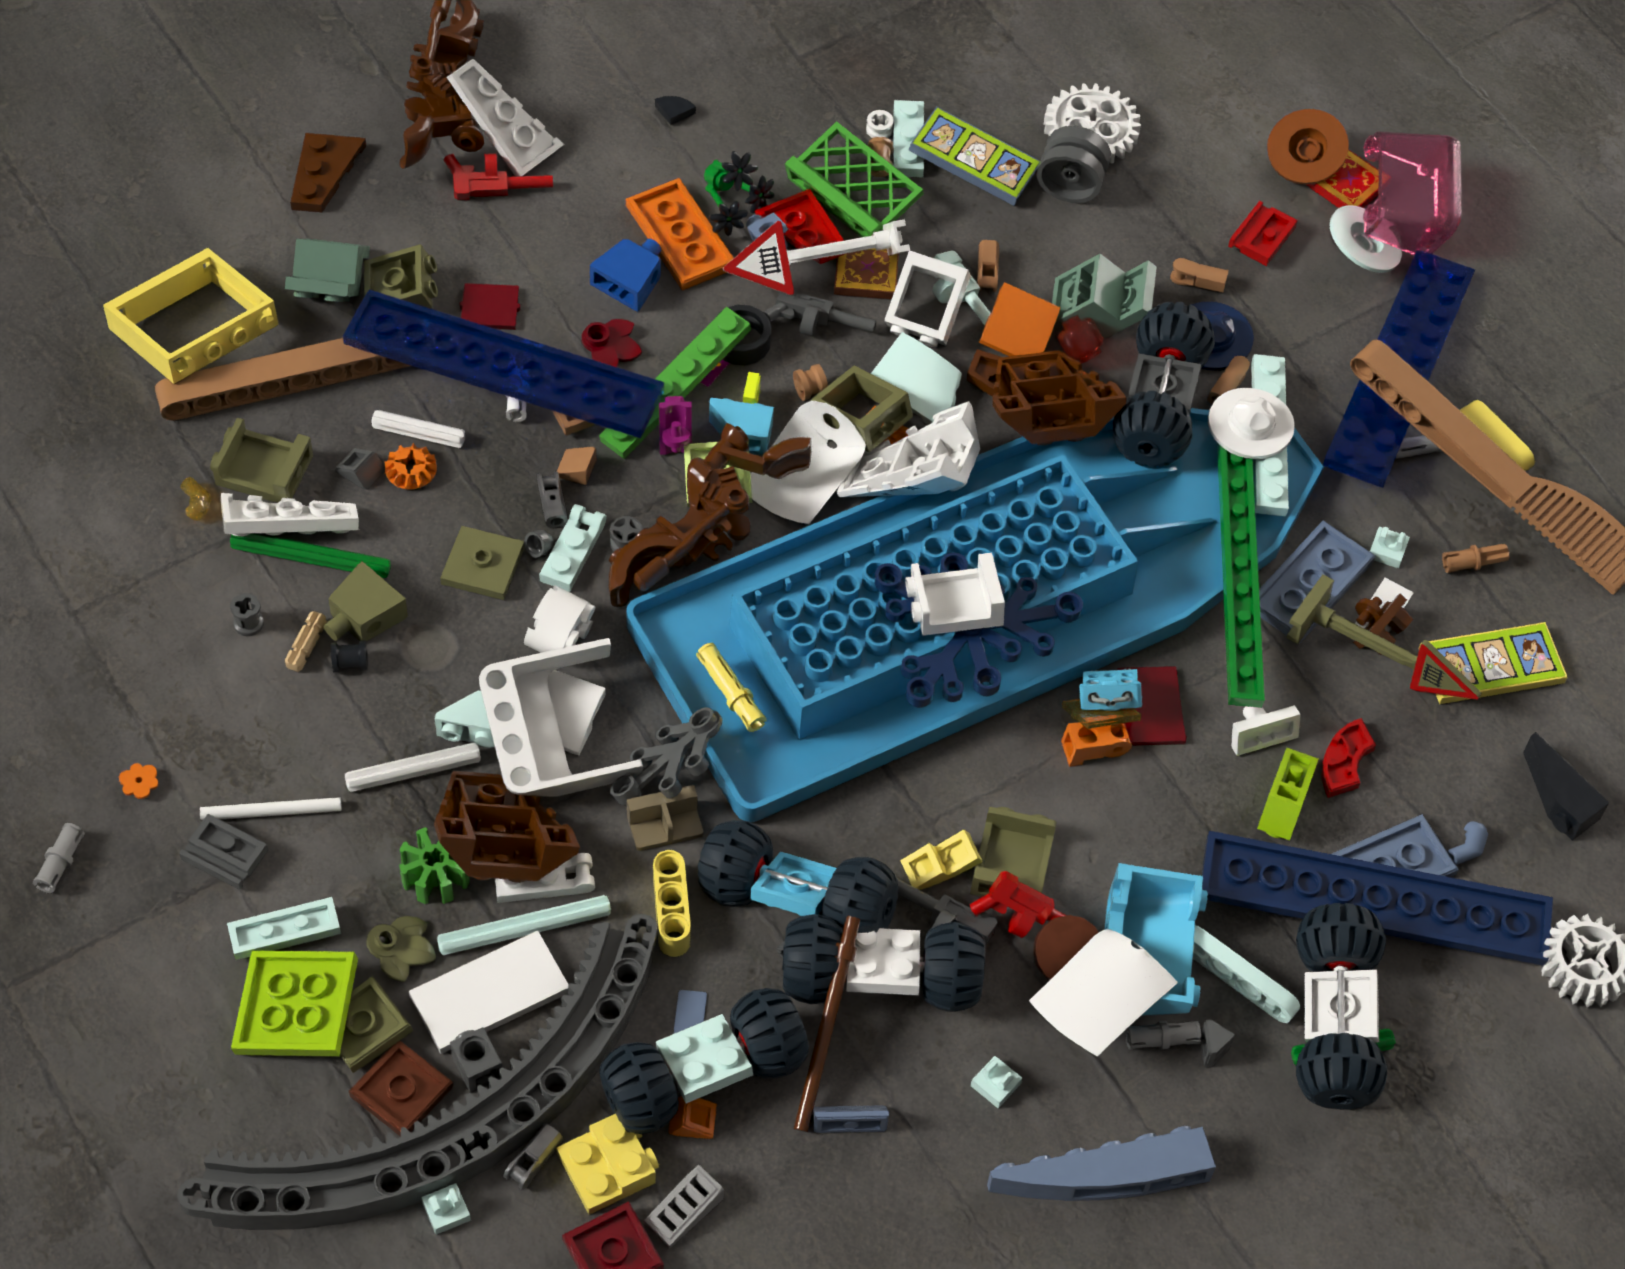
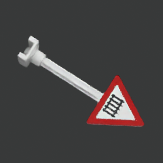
M905 219L884 224L883 231L873 232V236L791 251L786 249L781 221H776L726 264L723 270L768 288L793 295L791 263L875 248L876 251L887 249L888 256L909 251V244L900 246L902 235L901 231H897V228L906 226Z

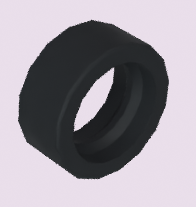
M738 304L728 307L749 322L751 328L760 334V338L753 343L737 344L722 360L733 365L744 366L758 362L770 350L772 326L768 316L760 309L751 305Z

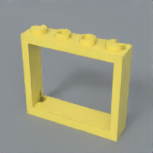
M209 248L103 305L109 329L173 384L279 325L274 300ZM211 282L215 283L247 309L246 312L172 353H168L135 325Z

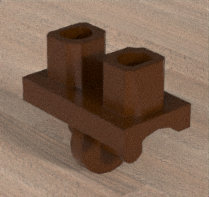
M1401 593L1392 602L1387 601L1381 608L1379 606L1382 604V600L1379 597H1374L1372 600L1362 598L1355 606L1359 615L1356 619L1357 623L1364 626L1366 622H1369L1364 629L1393 644L1396 642V639L1384 628L1388 625L1399 634L1408 627L1413 618L1402 607L1407 599ZM1355 640L1353 642L1359 649L1365 646Z

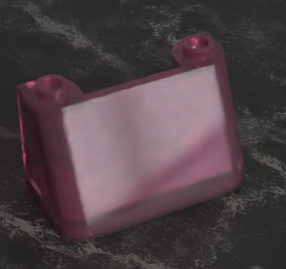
M1376 132L1366 139L1363 148L1367 160L1376 162L1379 159L1378 199L1373 204L1368 205L1364 211L1365 235L1427 260L1455 233L1461 221L1460 141L1448 135Z

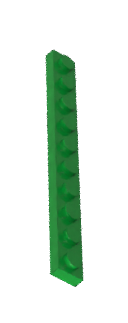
M1217 443L1228 705L1262 708L1265 694L1253 460L1232 454Z

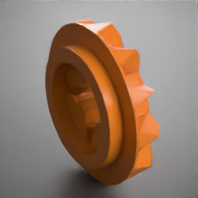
M414 443L411 447L406 448L400 445L397 451L389 452L388 460L385 462V473L388 480L393 485L402 489H418L432 481L437 471L435 455L430 454L426 446L418 448ZM413 459L415 461V465L413 466V469H411L410 474H408V469H406V465H408L409 461Z

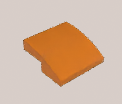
M1004 282L999 290L992 313L987 319L979 343L1007 356L1044 352L1061 307Z

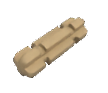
M316 611L309 613L305 621L307 625L302 626L292 645L293 650H290L285 658L288 669L296 672L303 669L307 662L305 658L310 656L320 637L318 633L323 631L324 625L327 623L326 616Z

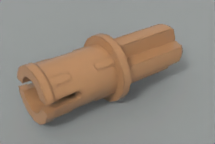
M1506 544L1482 548L1471 545L1469 549L1444 552L1442 554V563L1446 573L1472 568L1477 571L1483 565L1509 560V550Z

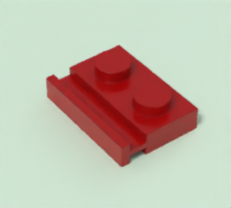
M1259 201L1232 235L1228 247L1233 248L1235 246L1241 250L1240 253L1267 266L1295 230L1298 220L1273 207L1269 209L1263 206L1264 202Z

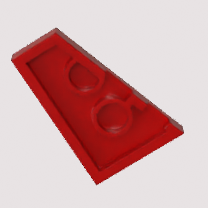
M811 189L755 210V215H760L763 218L774 212L787 226L788 230L784 232L786 241L798 249L844 241ZM845 254L817 258L813 260H815L819 264H823Z

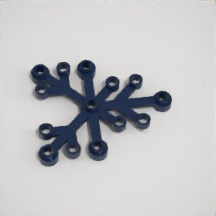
M948 553L941 560L940 573L951 572L949 571L951 569L957 571L967 570L968 562L959 553ZM891 563L880 565L875 572L874 583L876 588L884 594L895 592L907 599H891L886 604V618L892 622H899L904 619L905 614L912 613L911 603L915 602L914 597L908 598L906 582L902 580V571L898 566ZM919 565L921 575L931 574L929 568ZM1030 577L1021 578L1017 583L1016 591L1005 604L1003 626L955 631L954 636L941 653L920 657L909 655L902 660L901 673L904 677L911 679L906 689L907 701L916 708H923L929 705L933 700L934 686L941 677H943L944 681L942 690L944 699L949 702L959 701L963 696L964 686L958 680L953 660L966 642L968 643L975 667L973 677L974 690L981 696L994 695L1000 688L1001 674L997 668L989 665L982 641L1000 650L1002 659L1007 662H1015L1020 658L1022 646L1018 640L1008 639L991 629L1003 628L1032 644L1033 650L1037 655L1042 657L1049 656L1054 649V638L1050 634L1040 633L1025 624L1056 618L1065 623L1076 621L1081 616L1083 608L1081 597L1073 592H1064L1057 597L1056 604L1019 610L1026 600H1031L1035 597L1037 591V583L1034 579ZM885 580H890V581H892L893 583H886V582H883V581H885ZM1000 584L1004 598L1005 590L1004 587ZM1028 586L1032 590L1025 591L1021 587ZM898 608L901 612L894 613L890 609ZM1063 609H1070L1073 612H1067ZM1045 642V643H1047L1049 646H1048V647H1041V646L1039 645V643ZM1013 648L1016 652L1009 653L1005 649ZM912 664L917 668L910 670L906 666ZM928 670L924 677H918L921 671ZM989 682L991 686H985L981 683ZM953 687L956 688L958 692L951 693L947 689ZM921 693L925 697H917L914 694Z

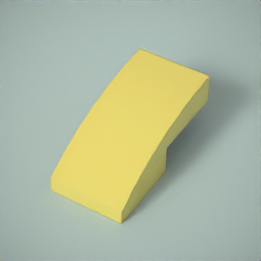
M966 830L960 831L937 846L929 843L900 860L911 885L919 890L953 878L983 862L970 833Z

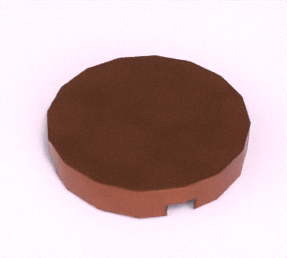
M1067 915L1053 918L1043 926L1035 937L1033 954L1036 966L1048 980H1051L1099 933L1093 924L1082 917Z

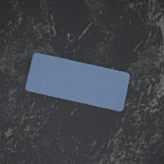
M679 990L673 1034L704 1022L706 992Z

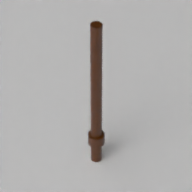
M846 917L841 943H836V946H838V956L834 957L838 958L837 962L840 963L837 972H833V979L829 985L794 1125L796 1130L808 1132L849 965L850 962L854 963L857 948L854 945L861 919L856 917Z

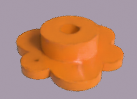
M135 763L131 765L130 770L121 772L119 782L123 785V793L128 796L134 794L137 799L147 798L151 790L156 789L159 785L156 778L157 769L153 765L142 767L141 764Z

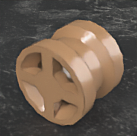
M820 364L812 365L810 370L803 371L799 369L793 372L795 389L802 401L809 400L812 395L820 393L828 386L826 375Z

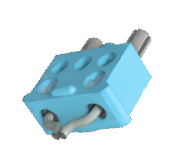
M1125 668L1124 670H1091L1083 672V684L1079 685L1082 710L1104 709L1105 711H1117L1124 708L1142 707L1141 682L1138 681L1137 669L1131 670L1128 668L1126 670Z

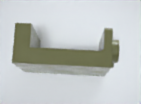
M237 418L233 427H229L226 430L220 452H216L212 457L210 469L213 471L215 484L248 495L263 496V499L276 503L280 502L282 498L292 499L313 458L311 438L298 434L294 443L247 430L244 419Z
M989 807L979 851L983 862L975 867L970 894L981 897L988 894L990 887L1002 871L1014 874L1018 877L1019 882L1042 893L1057 822L1040 814L1027 815L1015 812L1007 807Z

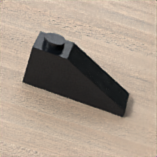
M1537 732L1532 734L1523 753L1548 818L1552 821L1555 828L1561 833H1565L1573 841L1601 819L1609 802Z

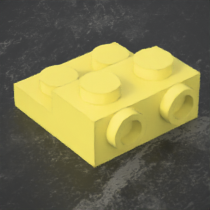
M616 1113L590 1125V1132L556 1147L557 1155L589 1215L656 1183L655 1169L659 1168V1164L654 1152L650 1147L643 1149L638 1140L642 1137V1134L627 1132L618 1120Z

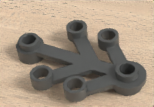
M705 707L697 710L687 723L662 726L655 735L661 745L649 748L639 747L630 755V761L641 759L643 769L645 770L635 779L631 775H624L618 778L610 788L611 795L620 805L627 807V799L640 797L642 795L641 789L666 768L664 778L659 782L658 788L668 799L677 796L682 790V784L678 780L686 750L693 745L691 755L685 760V766L693 776L704 773L709 766V762L704 757L709 739L714 737L720 730L723 721L721 715L717 711Z

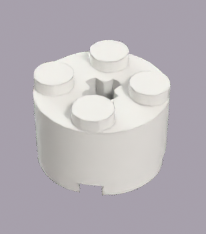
M554 585L553 589L550 588L540 602L533 616L536 619L534 622L535 630L528 627L524 645L540 653L574 646L579 637L585 639L593 624V621L590 619L594 613L595 606Z

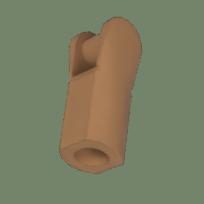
M982 240L979 244L977 271L979 291H981V288H991L993 292H997L1000 247L999 243L995 240Z
M1178 258L1173 262L1174 271H1172L1170 279L1178 285L1196 286L1223 293L1229 270L1198 264L1185 258Z
M1235 356L1231 360L1225 372L1209 393L1207 400L1210 404H1213L1225 392L1238 389L1250 366L1247 358Z

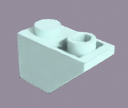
M478 690L436 713L435 726L437 736L452 742L461 740L477 743L478 746L484 748L495 747L481 691Z

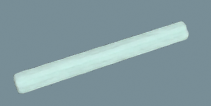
M602 895L438 935L437 942L441 954L447 955L526 936L537 930L542 932L609 916L611 914V906L608 897Z

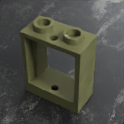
M855 365L810 400L834 406L847 417L863 437L866 444L865 451L871 452L913 417L908 392ZM859 393L879 403L861 419L841 410L844 405ZM828 413L823 415L825 422L835 429L840 427L839 422L834 416Z

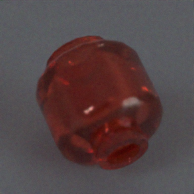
M1075 315L1062 323L1064 329L1060 331L1057 339L1066 355L1076 361L1078 360L1082 364L1102 352L1100 347L1104 343V338L1092 318L1085 317L1080 319L1078 315Z

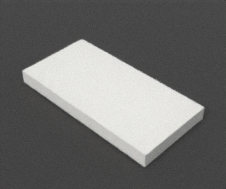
M537 930L410 990L409 996L440 1054L451 1050L450 1042L455 1040L460 1033L467 1030L475 1031L484 1027L487 1033L568 994L569 984Z

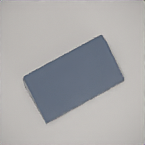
M883 1105L814 1107L813 1126L816 1133L883 1132L887 1130L889 1111Z

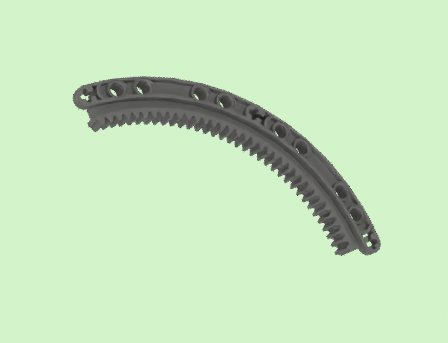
M637 914L627 921L624 931L610 929V922L603 921V923L593 924V936L589 937V948H585L584 951L585 960L580 961V972H575L574 974L575 984L570 983L568 985V995L561 997L562 1007L556 1006L554 1008L555 1018L548 1017L546 1019L547 1029L539 1028V1040L533 1038L529 1040L530 1050L523 1048L520 1050V1060L510 1059V1070L503 1067L499 1069L500 1080L491 1076L488 1078L489 1089L481 1085L477 1086V1098L467 1093L465 1095V1106L455 1101L453 1102V1113L442 1108V1119L437 1120L432 1115H429L428 1126L426 1127L419 1121L414 1122L415 1132L413 1133L402 1127L400 1138H396L391 1132H388L386 1143H382L376 1136L373 1137L372 1147L368 1148L362 1140L359 1141L357 1151H353L349 1144L344 1145L343 1154L340 1155L334 1147H330L328 1157H323L320 1149H317L313 1159H308L306 1152L301 1151L298 1160H293L291 1153L286 1152L283 1161H278L277 1155L274 1152L271 1153L268 1161H263L261 1152H257L254 1159L249 1161L247 1153L244 1151L235 1160L232 1150H228L224 1157L220 1158L218 1148H213L204 1160L206 1169L203 1179H188L178 1189L177 1197L181 1209L192 1217L211 1219L213 1226L231 1229L283 1230L343 1224L411 1206L421 1202V1197L455 1183L458 1186L492 1168L530 1141L544 1124L549 1125L573 1102L600 1070L601 1063L613 1050L624 1033L646 986L657 941L656 921L649 915ZM640 927H646L647 932L644 933L642 944L637 942L636 931H639ZM623 977H632L635 979V981H633L632 983H623L620 981V979H622ZM611 1012L619 1015L611 1020L602 1017L604 1014ZM556 1084L565 1087L561 1092L557 1093L548 1090L550 1086ZM524 1113L533 1116L532 1119L526 1122L515 1119L518 1115ZM435 1167L444 1170L442 1174L435 1177L426 1174L428 1170ZM396 1183L401 1185V1188L396 1192L388 1193L384 1191V1188L389 1184ZM196 1190H200L202 1197L205 1199H197L195 1204H191L187 1196H194ZM206 1199L211 1200L213 1208H208ZM248 1202L258 1203V1206L252 1211L245 1212L241 1210L243 1205ZM292 1202L304 1204L297 1211L286 1210L287 1206Z

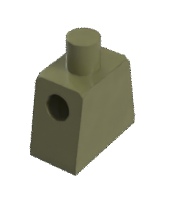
M362 561L330 595L328 600L333 618L324 625V629L335 641L348 631L359 641H368L408 617L406 598Z

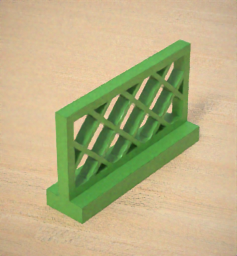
M837 121L798 158L792 156L785 163L788 179L803 191L811 189L821 206L861 238L873 236V232L883 231L884 224L896 221L924 194L920 186ZM837 134L846 140V147L829 148V141ZM863 153L867 156V164L850 165V154ZM846 154V165L829 166V156ZM825 156V167L812 168L807 162L812 157ZM885 170L889 173V181L872 182V171ZM867 171L868 182L850 184V173ZM846 173V184L833 185L829 182V174ZM906 187L912 192L904 199H893V188ZM889 189V200L872 201V190ZM868 190V201H853L851 199V191ZM890 207V214L881 222L872 216V208Z

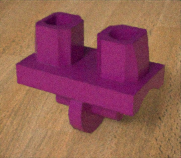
M683 396L665 397V402H659L660 455L672 452L684 453V446L692 444L691 401L684 402Z

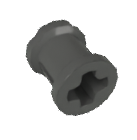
M242 593L234 597L230 603V610L234 615V628L238 634L243 636L256 635L264 625L263 616L260 613V602L251 593Z

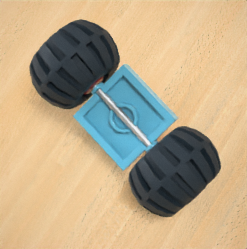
M731 820L714 827L704 843L698 862V883L702 891L709 898L724 906L736 907L757 901L770 907H777L797 913L800 916L819 915L823 909V916L836 921L843 929L846 917L852 916L861 919L858 933H869L872 931L877 933L879 928L888 929L897 905L898 880L894 872L886 864L870 857H855L843 861L835 868L781 851L773 860V845L770 837L760 827L748 821Z

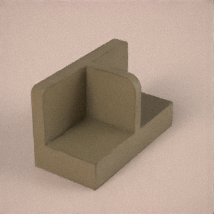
M694 785L682 787L681 792L670 799L666 798L662 792L627 799V819L637 851L703 836V828L697 811V793Z

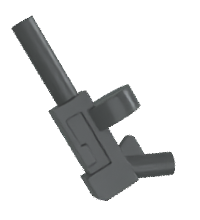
M794 290L793 295L780 292L776 299V304L763 312L768 316L770 322L780 316L788 319H793L794 317L802 319L800 333L814 336L818 324L827 326L829 321L874 332L876 327V320L833 309L834 302L802 293L797 294L798 290Z
M897 878L898 895L932 912L931 920L934 921L932 928L944 923L959 922L970 925L978 930L984 938V957L986 960V945L995 933L998 923L996 918L986 913L975 916L971 908L945 894L940 900H937Z

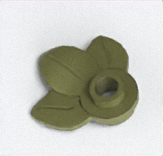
M412 916L399 917L391 925H377L368 933L366 939L368 950L374 957L379 959L382 971L392 979L405 982L409 974V966L429 964L436 959L433 946L425 937H422L427 928V923L420 918ZM379 937H386L391 943L384 944L380 941Z

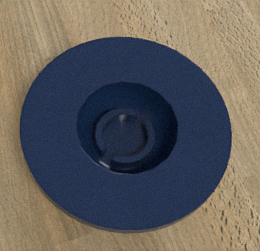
M1218 302L1191 304L1207 316L1214 331L1215 344L1213 352L1201 369L1226 370L1235 356L1248 357L1253 346L1254 335L1250 323L1239 311Z

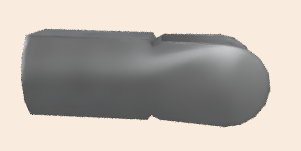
M558 471L554 472V475L542 477L541 474H537L547 527H564L568 518ZM556 488L554 490L545 491V489Z
M544 1124L526 1147L508 1165L503 1177L507 1180L510 1178L514 1179L519 1183V1188L525 1190L541 1167L554 1153L556 1147L564 1140L563 1136L550 1125ZM525 1160L532 1165L528 1171L521 1167Z

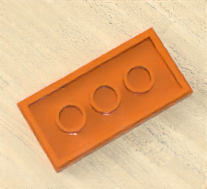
M680 178L626 198V207L647 239H653L660 245L661 253L659 257L682 291L727 273L723 270V267L734 257L718 233L712 231L713 226Z

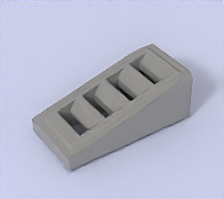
M697 1165L644 1220V1224L671 1248L723 1200L724 1189L700 1165ZM697 1185L707 1194L706 1197L695 1188ZM686 1195L698 1204L695 1209L684 1199ZM675 1205L687 1216L684 1220L672 1210ZM664 1215L677 1227L673 1232L660 1220Z

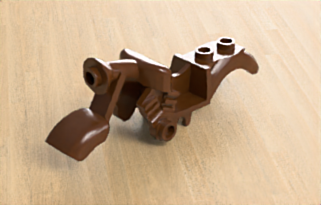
M434 0L430 12L432 21L428 31L427 45H414L413 50L421 52V56L411 55L410 61L412 64L409 73L411 78L419 82L407 81L406 87L409 90L422 93L425 99L412 97L406 99L404 103L407 118L415 123L407 128L403 134L405 155L401 157L399 162L402 169L413 166L424 158L430 149L432 138L451 136L453 144L467 152H476L485 144L478 122L447 79V76L468 62L469 56L475 57L478 39H475V37H481L484 20L479 19L480 9H477L472 0H456L455 13L450 18V26L439 29L440 24L446 21L451 0Z
M726 423L721 433V439L711 449L705 459L694 458L688 465L687 494L690 508L685 517L672 524L660 516L656 519V524L651 528L641 530L635 539L614 551L610 556L609 562L611 567L608 588L612 606L623 607L627 604L633 582L640 590L647 591L669 573L670 567L680 568L683 565L687 567L693 561L698 560L702 554L713 561H718L720 559L719 555L714 551L718 545H724L728 551H731L733 543L724 532H727L730 538L740 541L749 535L751 528L748 517L744 516V513L749 510V496L742 489L734 467L763 476L766 474L775 479H782L791 473L804 471L809 468L811 462V438L797 437L783 440L769 448L763 454V457L747 453L749 452L747 444L749 440L746 433L739 426L734 427L732 424Z

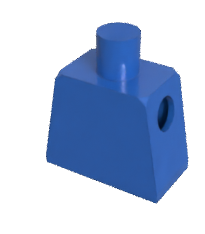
M623 239L590 264V285L638 312L661 276V259L658 257L661 253L660 245L653 239H647L642 246L629 239Z

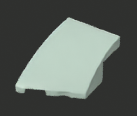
M903 332L871 373L908 392L912 413L920 416L928 425L934 422V415L955 406V394L962 375L955 366L942 356Z

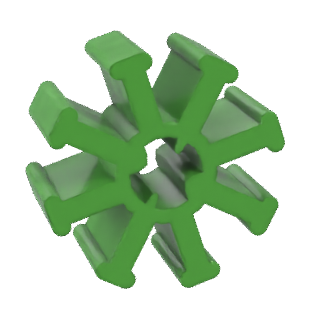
M428 828L419 829L416 831L418 848L408 845L406 841L403 842L400 848L402 864L399 865L402 885L405 890H409V887L415 885L418 902L428 904V897L433 887L439 888L442 903L451 902L454 900L452 883L462 886V889H466L470 882V877L466 875L449 855L439 840L437 844L431 843Z

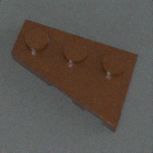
M305 133L290 202L291 209L322 213L338 190L339 182L346 172L349 173L354 166V159L366 148V138Z

